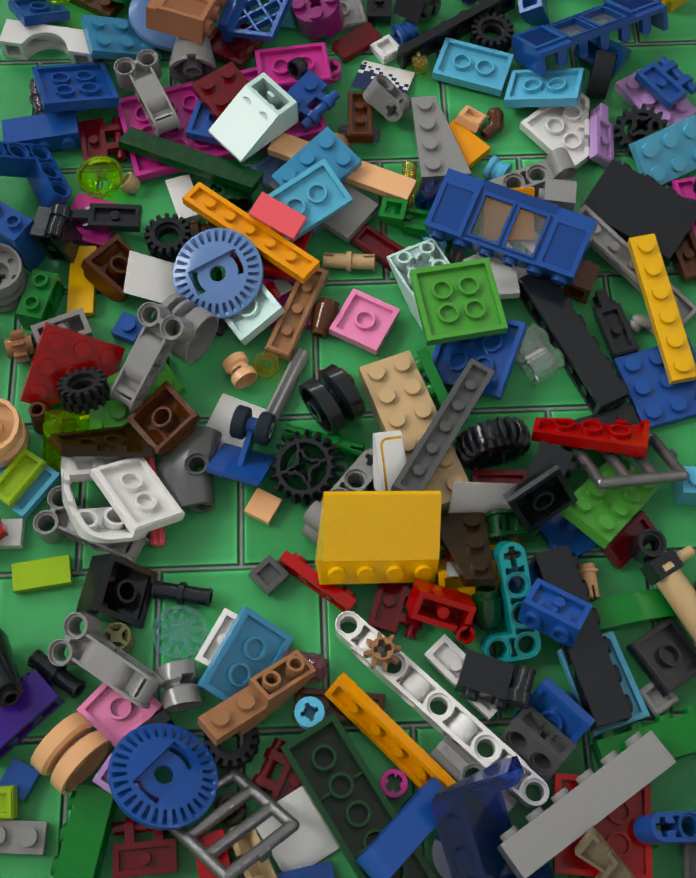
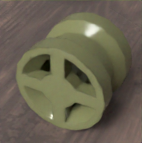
M113 622L106 626L102 632L103 637L126 653L132 651L135 638L126 624Z

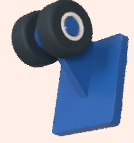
M238 405L231 419L229 433L233 438L240 440L245 438L243 446L239 447L223 443L207 465L206 472L215 474L219 478L240 481L247 486H261L270 471L269 465L274 464L275 460L271 458V455L253 451L254 443L262 446H267L270 443L276 424L275 414L264 411L260 414L259 418L252 417V409L250 407Z

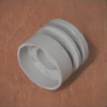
M0 243V313L18 308L28 279L17 251L9 245Z
M174 293L166 298L161 305L166 306L170 310L171 315L183 317L191 321L194 333L190 340L186 342H175L171 351L174 356L184 362L193 364L209 349L217 333L219 319L214 313L201 306L196 307L193 301L186 299L181 294ZM157 311L152 318L153 322L157 319ZM179 322L174 326L175 335L180 332Z

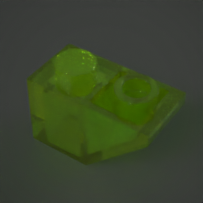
M63 408L45 411L42 457L48 466L61 472V456L49 445L50 434L89 430V413L85 414L84 411H81V414H75V411L69 413Z

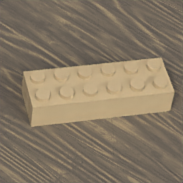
M410 350L359 367V384L380 432L397 430L402 432L406 462L437 413ZM453 445L449 448L424 490L441 491V513H448L454 482H469Z

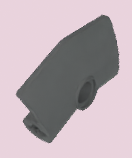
M196 425L195 430L180 445L160 456L157 465V476L181 508L189 506L193 512H208L215 508L213 474L206 472L207 465L217 453L222 438L221 432L214 428ZM198 466L204 467L202 471L193 472Z

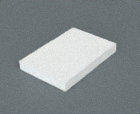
M130 457L91 469V478L133 537L183 520L184 511L144 457Z

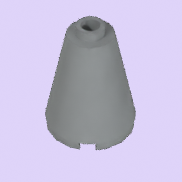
M208 35L202 44L179 37L175 38L168 65L171 78L184 84L199 80L217 70Z

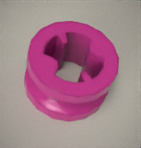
M331 58L329 59L330 70H333L331 72L332 83H335L341 78V64L336 59Z
M390 769L382 775L380 787L387 798L398 799L405 794L408 780L402 771ZM394 776V780L396 777L401 779L399 792L394 793V789L391 792L386 789L389 782L388 777Z

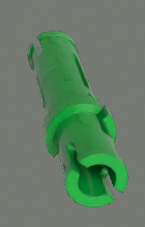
M285 423L283 426L285 431L281 432V440L284 441L286 436L294 440V432L296 431L303 438L305 430L309 429ZM310 430L313 437L317 431ZM322 433V440L328 436L332 439L330 446L336 444L339 447L338 452L334 455L342 454L358 458L364 452V442L345 439L340 434L332 436Z

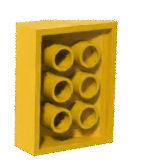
M323 491L315 557L320 585L414 583L415 578L435 582L440 555L441 491Z

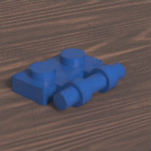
M665 56L660 58L658 64L653 61L636 72L634 78L667 110L685 99L687 92L691 95L696 92V84L693 83L694 79L689 74L685 75L678 69V64L673 60L669 61Z
M310 69L287 91L297 101L298 118L300 116L304 118L300 122V126L306 131L312 125L315 126L320 121V117L327 110L330 111L335 106V101L340 97L336 90H332L328 95L324 94L327 90V84ZM315 101L319 103L313 110L309 109Z

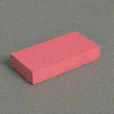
M261 192L248 213L253 219L292 241H295L307 222L305 215L264 192Z

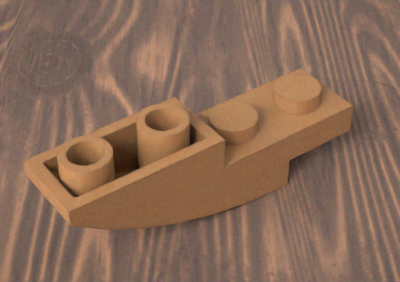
M297 649L251 677L247 687L200 715L197 724L215 746H218L236 733L241 737L294 696L316 674V669Z

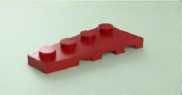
M536 418L531 441L540 443L542 440L549 444L564 445L572 449L585 448L596 450L600 453L612 452L624 454L628 457H646L650 420H640L638 425L627 424V419H615L614 424H601L598 419H587L581 423H575L572 418Z

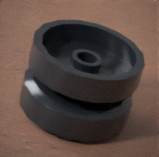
M334 364L319 372V380L310 378L299 386V393L306 408L318 425L329 435L333 436L346 427L345 419L353 422L365 414L366 408L358 390L349 377Z

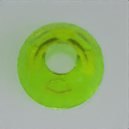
M98 155L90 157L81 163L78 167L76 178L78 185L84 193L91 197L102 198L114 194L120 188L123 182V172L120 164L114 158ZM100 180L110 182L106 188L99 189L96 187L97 182Z

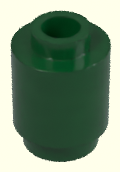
M497 586L475 587L472 599L477 609L473 617V623L479 626L481 630H495L497 626L503 623L502 595L499 592V588Z

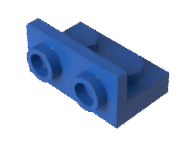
M537 578L522 603L517 619L526 626L553 638L555 641L573 647L593 605Z

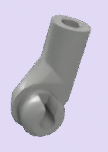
M642 314L632 316L633 319L628 322L632 331L639 332L643 327L655 337L649 316Z

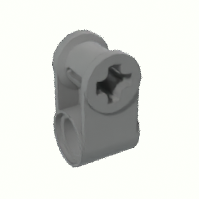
M377 74L362 94L364 100L390 122L398 121L411 107L410 98L397 88L389 78L382 74Z

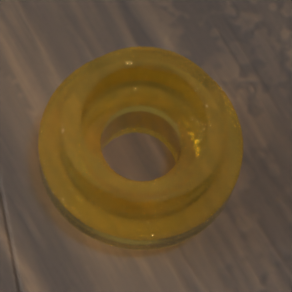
M420 51L416 52L417 55L411 56L416 76L420 74L424 76L426 75L425 70L429 69L426 55L421 56Z
M262 351L254 358L253 366L258 375L270 378L279 371L280 360L275 353ZM264 360H269L271 362L270 368L264 365Z

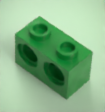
M38 269L32 270L15 313L23 329L31 330V325L55 317L65 292L59 274Z

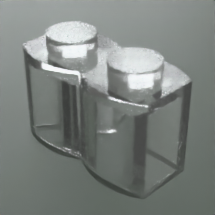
M533 323L527 328L516 363L521 367L531 384L536 387L561 373L565 365V358L560 349L554 348L549 343V335L546 330Z

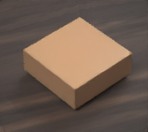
M466 105L457 115L455 122L477 133L485 123L487 116Z
M257 487L244 509V514L269 526L283 503L282 499Z

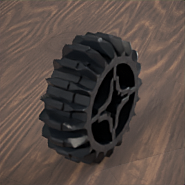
M497 417L493 420L487 419V421L482 423L478 422L477 425L469 427L467 431L461 432L460 436L456 438L455 451L460 463L468 469L478 468L481 470L483 468L497 467L502 464H508V462L516 460L519 456H523L530 449L531 436L523 420L517 417Z
M305 430L302 438V435L296 431L294 432V440L288 436L284 437V441L287 444L285 447L281 444L276 445V448L281 451L279 455L271 454V458L277 462L276 464L269 465L270 470L276 471L275 474L270 476V480L279 481L274 486V489L276 491L283 490L281 495L283 499L291 497V503L295 505L301 499V504L308 506L310 498L312 503L316 500L320 501L319 495L323 498V491L331 490L333 482L339 481L341 477L337 476L336 473L344 472L345 467L336 465V463L341 462L344 458L340 454L334 455L338 452L339 447L336 444L330 446L332 439L328 436L322 440V433L317 431L312 437L311 431ZM306 447L320 448L326 458L320 459L317 457L311 459L310 454L306 451ZM296 453L294 464L287 467L289 459ZM306 462L312 465V467L308 468L307 474L302 471L306 467ZM327 467L325 477L318 484L317 475ZM301 477L308 490L295 489L288 478Z

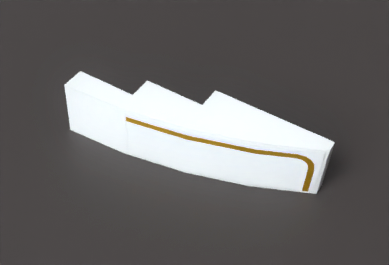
M400 430L373 433V488L376 491H392L390 489L406 464L403 437Z

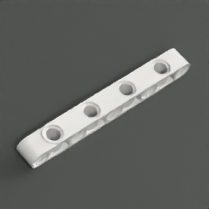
M345 611L338 615L335 621V633L339 641L444 738L447 735L476 763L483 765L488 774L523 807L536 809L547 801L549 797L547 783L519 755L402 651L393 654L398 658V664L401 667L398 673L384 672L383 668L377 665L374 669H371L372 660L371 658H364L363 652L371 650L366 644L367 638L374 641L379 631L370 626L353 611ZM346 622H352L357 628L352 633H345L340 627ZM383 646L378 647V653L381 654V657H386L387 651L384 650ZM436 701L441 702L445 705L446 712L442 715H436L431 711L430 704ZM479 743L489 744L493 751L492 756L488 758L481 756L478 753L477 745ZM528 785H533L539 789V801H532L526 796L525 791Z

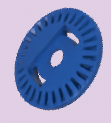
M153 723L130 731L118 742L109 760L108 783L115 802L132 820L151 829L176 830L198 821L210 808L218 789V771L211 752L193 733L176 725ZM158 768L168 769L172 773V781L168 784L159 783L154 776L155 770Z

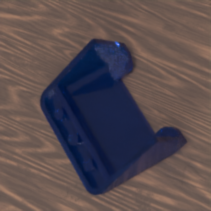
M517 756L500 760L437 792L433 797L431 809L452 878H517L497 850V847L503 843L500 836L512 827L501 790L515 786L520 781L521 775L524 774ZM547 862L527 878L555 877L549 862Z

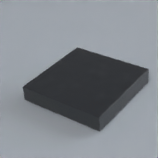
M672 617L626 647L663 698L696 675V648Z

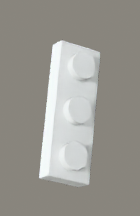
M444 634L423 657L454 688L456 687L466 654ZM478 699L477 702L467 700L487 721L499 711L490 707V702Z

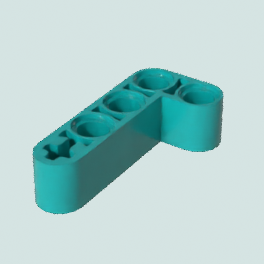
M502 541L495 546L493 556L499 591L502 595V609L506 630L485 635L480 642V651L483 655L508 663L535 657L541 649V639L538 630L532 629L520 621H516L513 616L514 610L522 606L525 597L532 588L526 552L519 543ZM509 550H514L515 555L511 556L510 560L504 558V554L508 553ZM512 566L518 568V570H507V571H506V568L512 569ZM518 576L521 581L520 587L517 591L511 592L508 583L512 577ZM523 636H529V647L525 650H520V639ZM495 641H500L502 644L500 653L490 655V645Z

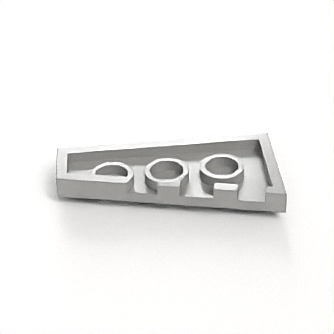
M436 96L411 97V110L421 183L442 182L448 168L471 176L472 173Z

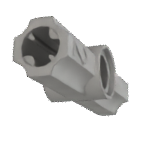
M447 735L430 753L429 756L498 822L516 804L517 800L488 774L486 768L480 763H476ZM473 770L478 773L480 777L478 786L473 787L466 782V771Z

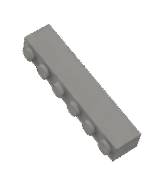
M652 730L644 736L639 731L624 742L628 747L620 754L615 749L600 760L603 765L602 768L595 773L589 768L575 779L579 784L570 792L564 787L550 798L554 803L545 811L539 806L525 817L529 822L520 830L514 825L500 836L503 843L497 847V850L517 878L529 877L587 832L591 826H595L676 763L675 759Z

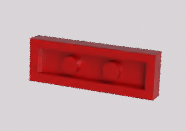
M286 550L279 558L280 565L290 575L342 612L355 611L357 608V600L354 598L355 594L343 585L340 588L335 584L320 585L317 571L308 566V561L298 553L292 555Z

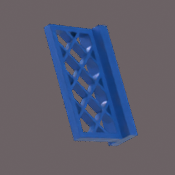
M228 0L217 24L224 42L233 43L235 37L274 42L292 0H272L264 5L261 4V0ZM257 3L259 8L247 13L248 7ZM279 6V11L272 15L268 14L267 11ZM261 14L265 15L266 18L257 23H254L252 20ZM248 21L251 24V26L245 28L244 30L239 29L240 25ZM269 24L272 25L270 32L259 31V29Z

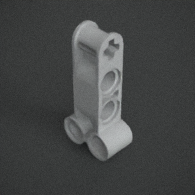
M145 49L137 54L134 61L127 57L118 59L114 63L118 86L124 91H134L155 135L161 137L160 134L176 128L181 130L178 116L159 81L162 72L158 54L152 49Z
M560 147L552 150L544 161L489 181L508 188L534 187L535 197L537 198L539 188H544L546 178L574 181L572 177L576 174L577 169L567 149Z
M145 302L138 309L137 318L143 325V328L109 393L111 400L120 401L128 406L131 412L146 400L175 342H186L190 340L194 333L191 321L183 317L171 315L170 310L166 306L153 302ZM157 310L158 316L153 322L151 316L153 311ZM179 322L180 332L175 335L174 326Z
M373 449L365 450L330 491H372ZM350 484H358L361 487L354 488ZM318 500L313 502L302 520L305 523L302 535L316 545L322 500L320 502Z
M62 485L56 486L49 491L47 502L51 507L50 510L37 513L33 519V527L44 542L56 543L64 536L100 553H112L138 564L136 560L145 544L150 542L147 537L136 541L119 543H96L85 540L77 534L65 507L57 506L58 502L62 500ZM75 499V502H76V505H77V509H84V508L78 506V502H77V500ZM55 523L51 530L43 531L46 524Z
M82 612L69 614L63 623L65 639H56L48 647L47 656L49 661L56 666L79 665L130 702L141 708L148 709L150 707V699L159 684L162 685L165 682L164 679L100 635L101 621L97 615ZM82 620H84L85 628L83 632L80 631V623ZM68 646L69 656L66 659L64 651L65 648Z

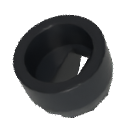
M301 57L290 60L287 63L289 74L296 80L300 79L308 71V62Z

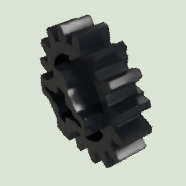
M635 104L632 105L631 112L624 109L622 116L617 117V125H614L613 130L616 133L614 141L620 142L619 150L627 148L626 155L629 156L631 150L628 144L654 133L653 129L655 127L657 131L667 127L668 120H661L663 112L661 111L656 114L654 113L655 106L648 110L646 109V104H642L641 109H637ZM626 125L628 126V134H625L624 131Z

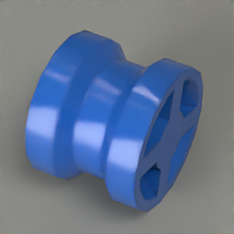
M407 19L401 25L395 24L391 27L392 38L400 46L404 42L419 36L416 24Z

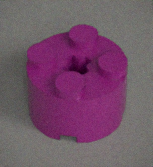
M292 0L291 5L303 36L307 39L319 41V38L325 36L329 39L335 36L343 27L344 13L340 0Z

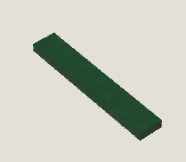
M130 127L118 140V145L121 149L249 194H253L264 180L263 172Z

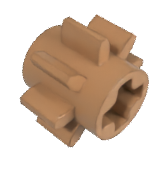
M24 329L10 331V338L4 339L9 359L16 358L18 364L31 361V354H34L36 351V344L32 333L25 334Z
M379 631L374 641L367 638L366 644L371 650L363 652V657L371 658V669H374L377 665L381 666L384 672H387L388 664L398 665L399 660L393 654L399 653L401 646H394L393 634L388 638L382 637ZM383 646L384 650L387 651L386 657H381V654L378 653V647Z

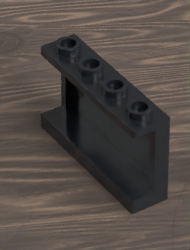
M612 159L582 204V206L586 204L626 242L631 237L655 233L665 267H668L674 253L696 221V200L684 198L677 194L672 187L662 186L656 183L648 174H640L632 170L629 164L623 161L618 162Z

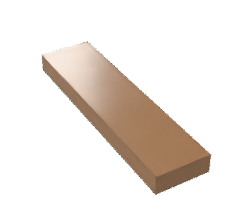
M319 268L304 284L296 280L283 308L286 312L278 318L264 348L265 353L287 361L291 360L315 307V303L328 279L329 270Z

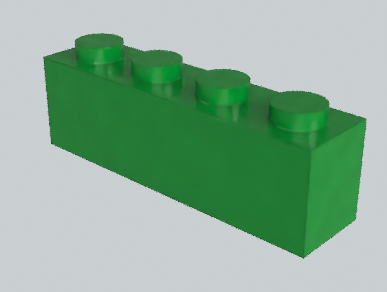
M696 705L683 709L684 715L673 718L672 713L654 718V724L645 726L643 721L628 725L626 726L627 732L616 735L615 730H610L598 734V740L590 745L598 768L603 767L600 760L614 749L618 754L627 749L628 747L624 742L638 731L644 736L652 730L675 760L696 754Z
M78 783L77 790L72 791L68 803V809L71 810L68 823L63 824L59 841L62 843L60 854L54 857L51 865L50 875L53 878H100L112 831V824L118 807L112 794L103 788Z

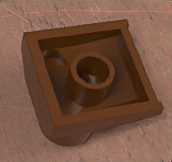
M118 234L86 257L81 267L85 278L108 299L114 302H123L129 296V294L123 292L129 251L134 250Z
M166 380L126 419L144 440L153 447V450L158 455H162L174 450L195 430L200 416Z

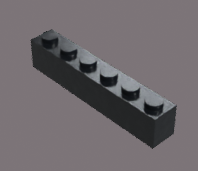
M530 274L520 277L518 280L519 298L591 413L594 415L622 406L629 394L627 385L622 379L618 378L611 360L604 356L600 350L596 337L591 336L587 330L584 318L574 310L571 298L564 294L560 285L553 283L550 277L544 275L536 277Z
M568 545L534 554L530 563L536 579L540 578L590 603L588 599L590 596L588 585L585 580H581L578 573V558L575 553H571ZM595 607L591 609L574 646L569 647L559 643L581 706L596 720L590 727L591 732L626 723L632 717L631 712H633L631 699L628 694L623 693L620 685L622 682L620 670L611 661L609 655L611 653L610 643L606 636H602L599 629L600 617Z

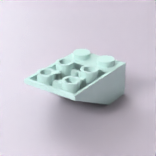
M263 72L241 89L208 131L242 163L298 122L297 101Z
M432 238L386 256L408 308L421 329L422 325L409 277L410 270L450 264L436 241Z

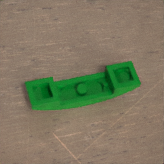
M383 196L378 214L379 220L399 230L429 237L424 226L429 214L428 210L409 208L408 200ZM480 212L471 232L473 235H480L484 217L483 212Z
M659 589L637 591L590 602L593 605L592 608L595 607L599 614L600 625L598 626L600 631L647 621L654 623L667 620L670 617H677Z

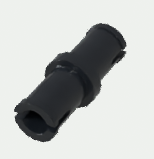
M155 580L151 596L152 599L176 601L177 605L182 606L185 603L210 607L213 599L212 588L188 586L187 582L174 584Z
M40 649L36 650L28 660L27 665L29 667H32L46 677V681L50 685H57L72 698H77L83 692L86 682L69 672L67 666L53 665L49 661L48 656Z

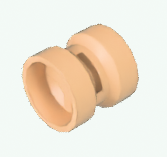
M240 351L229 355L222 363V368L226 374L231 376V383L236 389L246 388L258 377L254 367L248 364L249 359L247 355Z

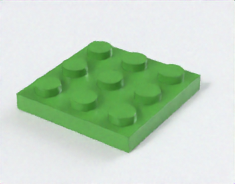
M489 257L410 270L409 277L427 346L507 333L508 325Z

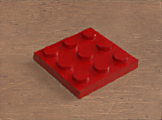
M555 773L553 775V796L564 787L569 792L577 787L579 784L575 779L580 775ZM650 783L593 826L636 878H653L652 845L640 843L633 831V824L637 817L651 814ZM586 832L553 857V874L595 878L599 873L598 869L575 855V846Z

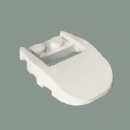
M61 456L62 502L74 529L81 538L96 543H119L140 540L149 533L146 532L133 537L112 507L77 509L72 492V482L94 481L90 476L92 468L129 457Z

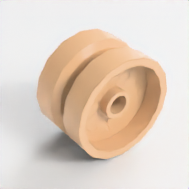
M0 398V468L9 466L24 447L27 449L29 433L16 408L9 401Z
M80 712L69 715L57 724L37 746L30 761V764L41 775L47 776L52 774L50 784L62 795L69 794L77 789L78 783L83 784L98 769L112 747V742L101 731L91 732L93 724Z

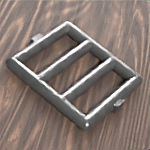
M649 432L648 443L671 471L658 472L647 457L638 456L632 458L644 473L630 474L615 453L609 452L601 454L617 476L603 477L585 452V448H569L577 459L576 465L579 470L586 471L598 489L685 481L689 477L688 472L677 460L678 454L673 449H668L653 432Z
M231 768L218 777L216 794L232 782L242 789L239 793L188 830L185 827L169 830L217 878H236L258 860L263 863L272 856L271 850L295 833L300 826L296 818L237 768ZM251 799L261 806L259 810L208 848L198 840L200 836ZM271 816L282 824V826L228 867L217 858Z

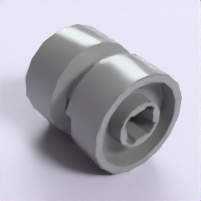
M194 660L173 661L157 668L158 675L165 681L160 687L165 688V691L161 693L163 709L167 713L187 711L203 704L200 687L194 683L198 679Z

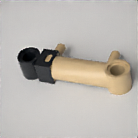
M646 529L630 541L629 553L635 561L647 563L640 568L641 572L651 586L656 584L693 639L696 648V590L681 570V567L684 566L683 562L693 557L695 550L691 546H686L677 553L673 548L665 552L667 543L664 535L656 529ZM643 541L651 545L652 552L645 549Z

